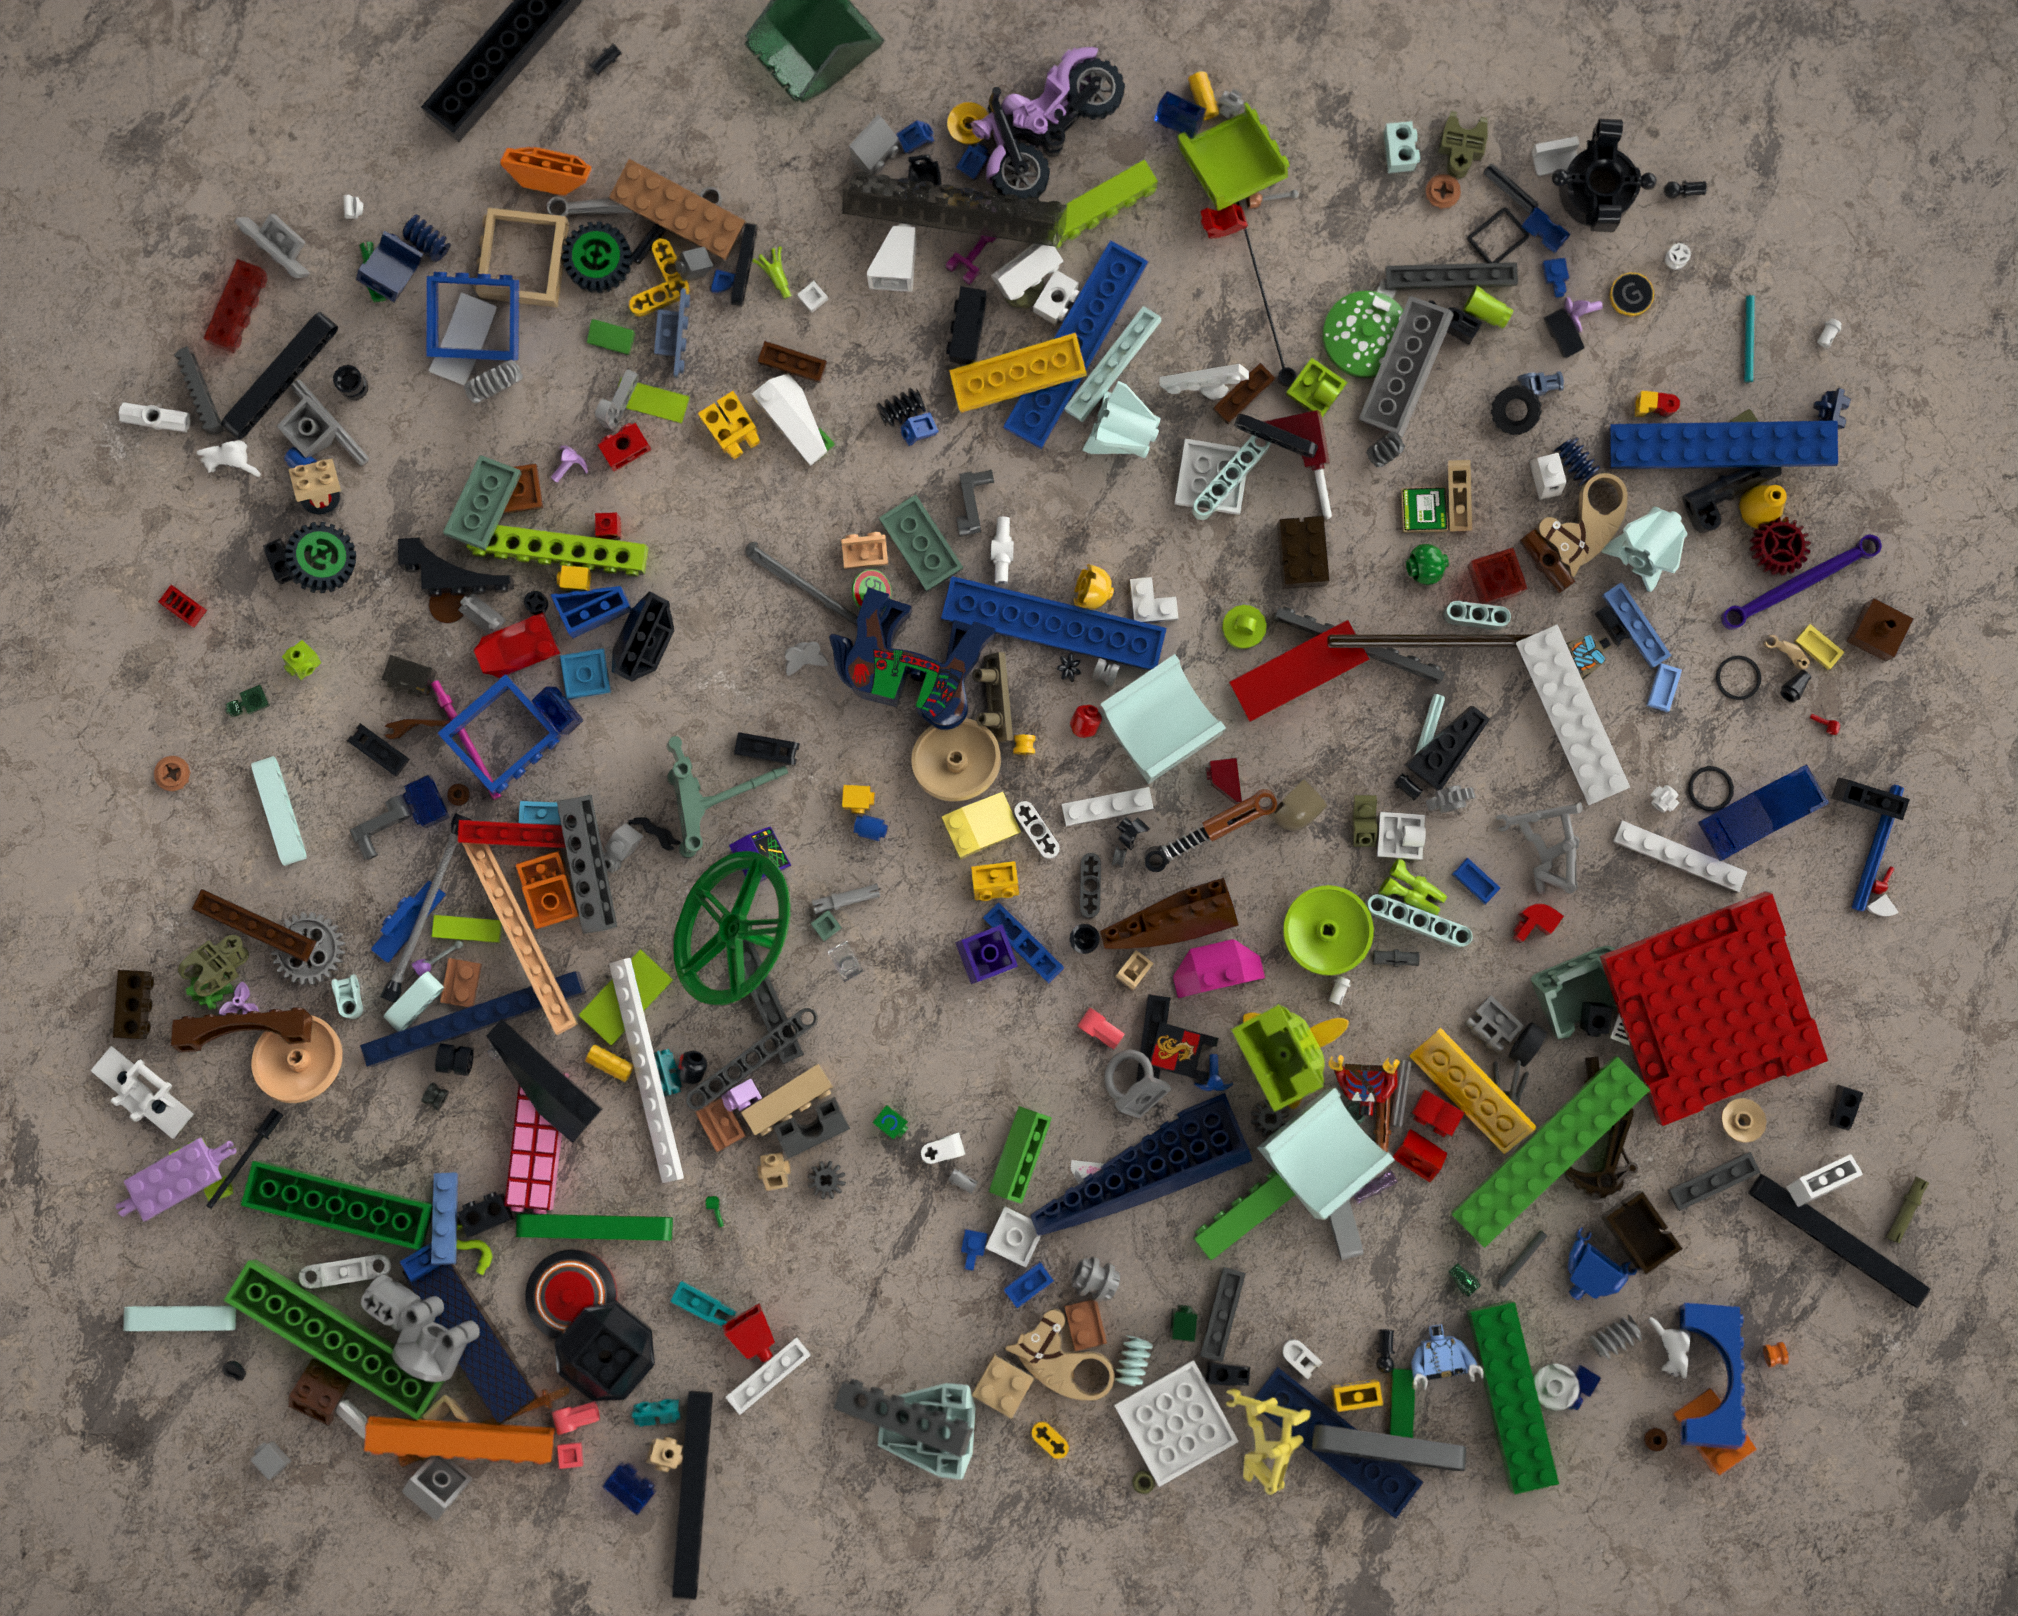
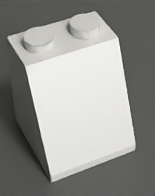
M899 224L891 228L867 271L869 289L913 292L916 254L915 227H911L909 224Z

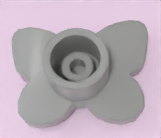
M801 642L794 647L786 649L784 654L787 660V676L794 674L803 665L807 664L828 666V661L825 655L820 652L821 649L818 643Z

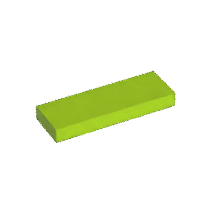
M434 915L432 937L500 943L502 924L500 920Z

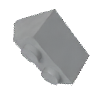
M879 114L849 145L851 161L869 177H872L875 173L879 174L883 170L885 162L889 157L893 158L898 153L899 138Z
M432 1455L410 1478L402 1493L437 1521L473 1478L452 1460Z

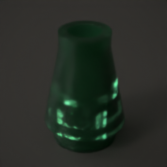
M1459 1263L1448 1271L1461 1293H1465L1467 1297H1470L1482 1286L1478 1282L1479 1279L1460 1266Z

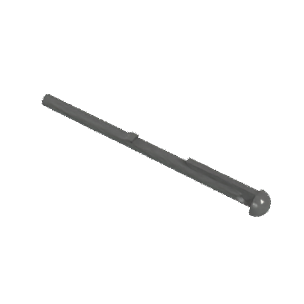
M750 542L746 546L745 552L748 557L789 585L793 582L813 597L824 602L825 607L831 608L857 626V615L758 548L759 543Z

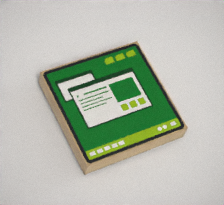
M1446 487L1401 489L1403 533L1448 531Z

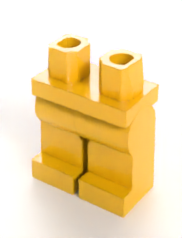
M731 391L717 400L719 408L728 421L725 420L715 403L700 411L698 416L723 452H727L735 460L743 454L738 445L745 440L750 448H754L760 444V440L756 433V426L735 392Z

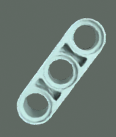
M1463 601L1451 602L1443 613L1445 621L1450 624L1493 630L1504 628L1511 619V613L1505 607ZM1450 608H1457L1460 612V617H1453L1450 614ZM1472 611H1479L1482 615V620H1475L1472 616ZM1494 614H1501L1504 617V622H1496Z
M428 971L394 1003L383 1017L397 1032L405 1030L444 990V987Z

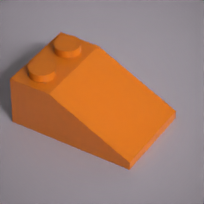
M1709 1388L1673 1413V1415L1681 1425V1421L1687 1418H1700L1711 1414L1720 1405L1721 1400ZM1747 1434L1743 1447L1738 1449L1695 1446L1712 1472L1718 1475L1723 1474L1757 1450Z

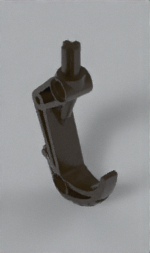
M1598 1056L1585 1058L1587 1080H1584V1084L1600 1070ZM1633 1108L1609 1129L1610 1134L1601 1171L1580 1172L1570 1166L1564 1172L1565 1178L1569 1182H1573V1186L1577 1190L1583 1189L1584 1194L1590 1197L1595 1193L1598 1194L1600 1199H1605L1608 1195H1612L1617 1191L1620 1192L1623 1188L1624 1178L1629 1173L1634 1174L1638 1171V1165L1630 1161L1623 1147L1634 1116ZM1622 1153L1627 1164L1617 1168ZM1604 1174H1608L1611 1178V1183L1607 1187H1603L1600 1183V1178Z

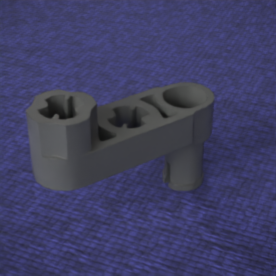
M992 469L972 473L971 471L959 474L967 514L956 517L960 536L981 533L974 489L975 486L994 483Z
M404 794L392 797L385 802L389 810L388 812L350 829L354 842L358 843L364 861L378 856L370 839L371 835L413 816Z

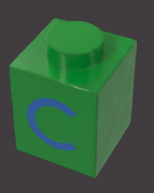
M888 1105L883 1108L872 1122L893 1140L897 1136L901 1139L908 1130L906 1126L908 1121Z

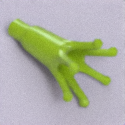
M779 246L777 253L778 261L775 254L776 249L772 248V264L762 254L758 255L759 261L754 258L752 262L759 265L768 274L776 289L780 290L783 298L786 299L792 295L787 287L789 284L781 262L782 247Z

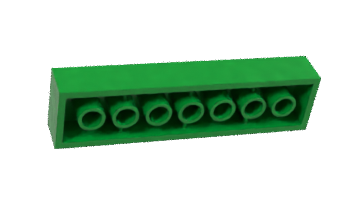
M261 1160L252 1161L240 1205L416 1250L424 1246L433 1212V1203Z
M1508 1300L1466 1310L1479 1366L1483 1369L1484 1387L1510 1492L1516 1495L1559 1485L1516 1303Z

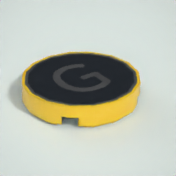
M1630 272L1621 275L1614 281L1610 289L1609 299L1612 307L1618 313L1635 317L1649 309L1654 300V289L1651 282L1645 276Z

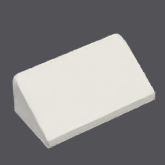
M348 1399L340 1402L335 1411L336 1414L365 1440L368 1418Z

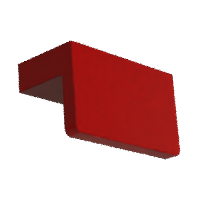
M1409 1129L1404 1141L1392 1157L1430 1183L1442 1169L1448 1153L1412 1129Z

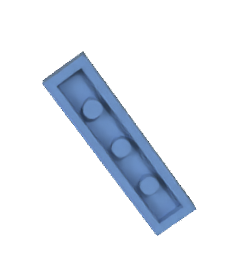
M1622 582L1602 595L1618 621L1629 633L1631 640L1651 669L1672 656Z
M434 1173L432 1265L456 1264L457 1173Z

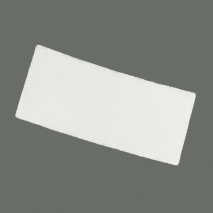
M461 293L440 347L481 349L497 307ZM435 357L429 372L465 385L477 359Z

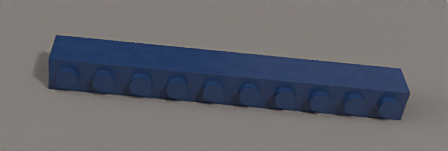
M573 971L555 978L565 1000L586 994L580 972ZM530 986L360 1045L366 1066L375 1067L496 1025L501 1019L508 1021L543 1007L533 987Z

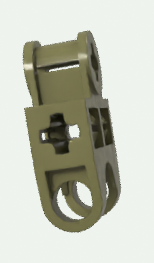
M1450 112L1441 135L1438 153L1449 155L1447 173L1455 179H1461L1466 176L1472 160H1482L1488 137L1487 117L1480 116L1478 124L1473 129H1464L1459 124L1457 112Z
M229 935L215 946L208 940L191 952L180 963L178 973L183 979L198 977L199 979L193 987L194 991L199 996H209L239 977L235 969L248 960L249 952L242 946L243 942L237 935ZM193 965V967L188 972L184 973L185 969L188 966ZM209 982L208 986L205 989L200 990V988L203 985Z

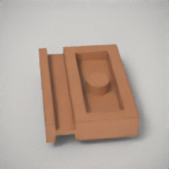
M448 958L443 984L444 990L442 991L440 1002L464 1007L474 1006L482 964Z
M722 1098L711 1103L706 1108L695 1112L716 1152L746 1136L734 1112H730L725 1108Z
M1091 1299L1064 1306L1075 1351L1107 1344L1096 1301Z

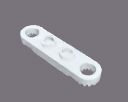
M377 1254L304 1267L299 1273V1282L305 1288L312 1289L373 1279L380 1275H387L391 1269V1262L387 1256ZM377 1259L382 1260L385 1264L384 1270L380 1273L373 1269V1263ZM309 1270L316 1272L317 1279L314 1283L307 1282L305 1278Z

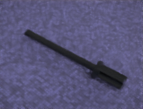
M272 1108L258 1129H254L258 1135L206 1206L212 1209L262 1139H270L269 1135L282 1119L283 1114Z

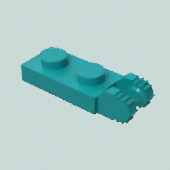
M680 1281L670 1301L694 1315L721 1327L727 1321L715 1316L718 1309L730 1316H735L737 1313L736 1310L722 1304V1301L684 1281Z

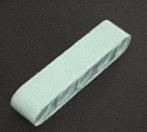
M1252 435L1195 500L1192 507V513L1195 518L1199 520L1209 518L1263 457L1271 443L1264 440L1266 445L1259 447L1255 444V440L1258 437ZM1248 455L1252 461L1244 463L1240 456ZM1234 471L1237 474V478L1234 480L1229 479L1226 476V472ZM1219 487L1223 494L1215 496L1211 489ZM1201 503L1206 504L1209 510L1205 513L1200 512L1197 509V505Z
M272 756L251 763L281 863L286 866L306 859L307 855L276 758Z
M1376 894L1365 902L1372 916L1454 947H1464L1472 941L1473 935L1469 928L1386 896ZM1373 899L1381 902L1382 908L1380 911L1372 909L1371 902ZM1394 907L1402 910L1403 916L1401 919H1396L1392 915ZM1415 915H1420L1423 918L1424 924L1422 927H1417L1414 924L1413 918ZM1436 923H1441L1444 926L1445 932L1443 935H1438L1435 932L1434 927ZM1458 931L1464 932L1466 936L1464 943L1456 940L1455 936Z
M233 1306L124 1307L123 1331H218L236 1329V1308Z

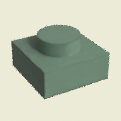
M829 910L811 923L824 942L842 929Z

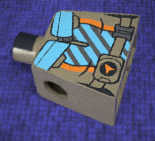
M1591 634L1566 643L1582 680L1587 678L1606 661L1603 652L1611 648V644L1605 636L1595 641Z

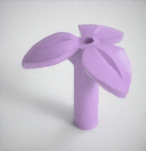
M1566 297L1565 311L1567 314H1570V319L1578 332H1582L1578 317L1602 309L1601 301L1590 303L1589 301L1578 300L1572 305L1570 297Z
M561 445L559 449L563 450L561 454V461L563 462L551 478L558 482L573 463H579L587 474L588 468L585 460L580 455H577V452L572 448Z
M240 982L235 987L232 1002L227 1001L219 1009V1014L225 1016L226 1013H237L239 1009H241L242 1014H247L248 1011H259L254 1003H245L250 997V990L244 982Z

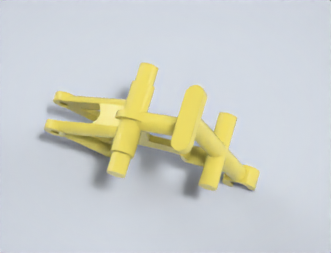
M1237 1388L1227 1390V1394H1231L1234 1400L1227 1401L1226 1405L1228 1407H1235L1240 1404L1246 1407L1248 1425L1253 1428L1255 1437V1451L1246 1454L1244 1457L1243 1477L1246 1481L1250 1482L1253 1479V1475H1255L1265 1486L1266 1493L1272 1495L1284 1488L1283 1480L1290 1455L1304 1441L1300 1435L1291 1437L1292 1425L1296 1426L1310 1417V1411L1304 1409L1296 1412L1277 1406L1275 1398H1270L1263 1402L1242 1396ZM1267 1412L1283 1417L1282 1439L1280 1441H1265L1263 1424L1256 1419L1257 1415ZM1267 1455L1270 1459L1275 1458L1272 1472L1262 1462V1460L1267 1458Z

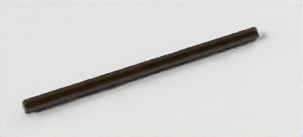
M1534 634L1329 635L1327 637V645L1329 648L1517 647L1516 642Z

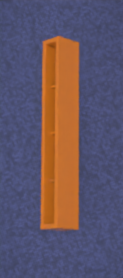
M369 1416L366 1423L364 1451L375 1455L385 1452L393 1453L396 1456L417 1454L419 1457L435 1455L444 1459H451L453 1457H463L466 1460L485 1458L492 1462L502 1459L510 1460L513 1463L533 1461L535 1464H546L552 1460L555 1428Z

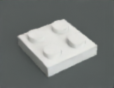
M1004 1206L985 1248L1027 1267L1041 1236L1037 1235L1032 1219Z

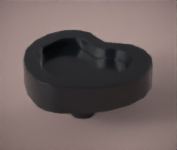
M227 1361L222 1367L223 1373L228 1377H233L238 1381H242L246 1377L245 1369L237 1361Z

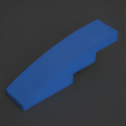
M999 902L983 917L992 928L1003 925L1010 946L1048 984L1064 969L1063 965Z

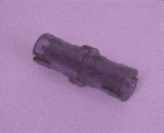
M1389 1170L1375 1179L1372 1178L1353 1196L1359 1204L1375 1194L1377 1196L1380 1195L1381 1191L1397 1184L1398 1181L1392 1170Z

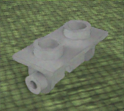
M473 593L469 597L465 596L460 602L462 606L458 610L488 634L498 631L506 622L505 618Z

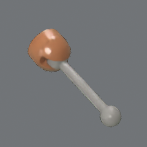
M1292 190L1290 193L1262 196L1261 193L1257 192L1246 197V205L1248 209H1255L1262 204V201L1287 197L1295 199L1299 193L1297 190Z

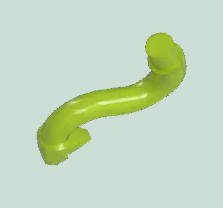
M457 1224V1230L463 1227L462 1224ZM457 1239L456 1249L469 1250L476 1248L481 1251V1258L478 1261L479 1265L475 1272L484 1275L492 1261L490 1247L485 1242L477 1239L467 1241Z

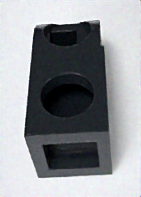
M281 538L263 545L275 581L282 585L294 580L293 576L289 577L287 574L288 568L285 569L284 554L286 547Z
M1838 1085L1835 1092L1837 1095L1833 1105L1834 1108L1829 1118V1125L1849 1131L1854 1123L1864 1093Z
M1207 1361L1206 1382L1213 1385L1249 1386L1251 1367Z

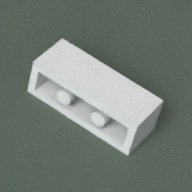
M1042 237L993 273L991 277L1005 298L1016 300L1023 296L1027 288L1039 284L1042 281L1041 278L1047 273L1055 272L1059 268V264L1063 262V259L1051 240Z
M1848 1155L1799 1178L1788 1185L1787 1189L1796 1205L1800 1207L1852 1182L1863 1174L1852 1155Z

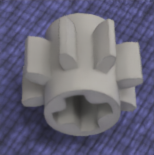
M1235 89L1230 93L1225 91L1217 104L1221 107L1220 113L1227 118L1232 114L1237 116L1244 105V101L1241 100L1242 93Z

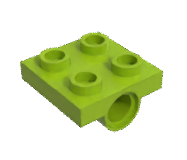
M1311 358L1288 389L1286 395L1309 411H1321L1323 418L1348 382Z

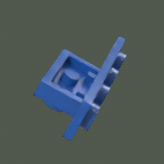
M427 881L415 897H404L396 906L398 910L393 915L387 916L382 922L383 927L380 931L384 934L371 950L385 962L389 963L409 940L410 935H412L411 932L414 930V924L417 922L418 914H420L423 903H425L424 900L427 898L426 895H428L427 892L430 890L431 881ZM440 888L436 891L437 894H435L436 897H434L435 899L432 902L433 904L428 916L446 896V893Z

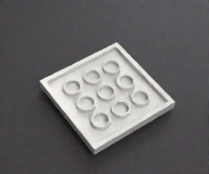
M1194 1360L1114 1404L1159 1487L1239 1442Z

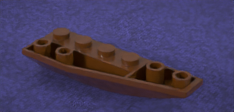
M1224 878L1179 891L1101 930L1100 934L1105 949L1144 948L1196 939L1239 926L1226 882Z

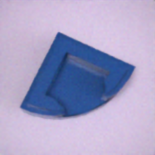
M716 269L711 292L720 293L730 289L734 284L735 274Z

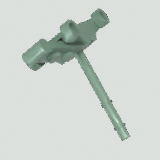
M678 736L671 737L666 747L673 754L676 763L669 771L667 780L675 789L683 839L679 846L680 855L684 858H691L701 849L703 840L700 836V821L705 814V810L748 790L756 789V787L769 781L777 780L779 777L788 774L786 766L772 769L768 773L754 779L751 778L747 782L714 796L702 797L699 792L701 790L699 781L696 777L693 778L691 773V761L688 756H684L681 749V738Z

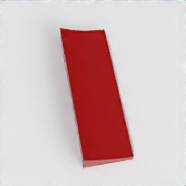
M1349 620L1229 681L1250 722L1370 660L1364 648L1328 647L1327 637L1329 635H1356Z

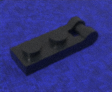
M359 723L356 727L358 730L353 736L350 735L347 742L397 777L410 759ZM364 735L369 737L364 744L360 742Z
M738 732L734 754L796 766L797 759L795 755L796 750H799L800 743ZM781 747L787 748L786 756L780 755Z

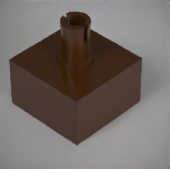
M1873 598L1865 603L1846 642L1887 662L1895 658L1914 618Z

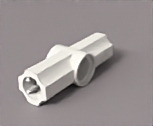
M124 402L119 409V421L123 423L148 426L156 430L167 429L186 433L190 427V414L187 412L162 409L154 405L143 406ZM158 413V419L151 422L152 416Z

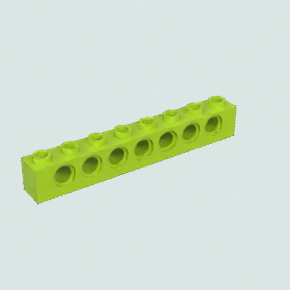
M497 525L492 536L497 538L496 544L487 546L486 551L469 544L466 546L472 552V555L479 557L492 554L494 558L507 560V557H515L516 561L528 563L530 559L538 560V563L542 565H551V562L560 563L559 566L561 567L562 565H576L589 568L590 571H595V568L603 569V572L610 574L622 571L625 572V575L633 577L645 574L649 550L646 544ZM511 541H519L517 548L509 549ZM534 543L541 544L537 552H531V546ZM555 546H562L563 550L560 554L554 555L552 553ZM583 548L585 550L584 555L580 558L574 557L575 551ZM605 551V559L601 561L596 560L597 553ZM620 555H628V560L625 563H618Z

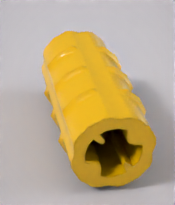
M1201 71L1189 76L1190 90L1192 91L1193 100H1195L1201 120H1209L1218 116L1219 109L1206 72Z
M596 1044L592 1046L585 1059V1062L594 1066V1068H598L623 1082L628 1080L634 1069V1065L626 1061V1059H622L616 1054L607 1051L606 1048L603 1049Z

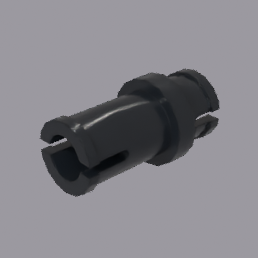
M614 43L609 48H604L602 50L603 53L589 64L598 76L611 63L614 64L617 61V57L622 55Z

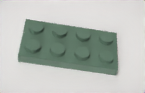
M479 455L443 531L444 535L486 551L522 474L521 471Z
M916 494L879 517L883 527L926 593L964 569Z

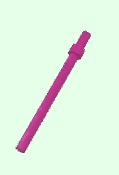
M439 680L431 683V686L438 697L437 702L441 709L444 708L448 718L452 721L458 716L452 706L453 701L449 695H446ZM465 728L457 733L474 764L493 783L482 759ZM489 791L493 800L501 797V794L496 793L493 796Z

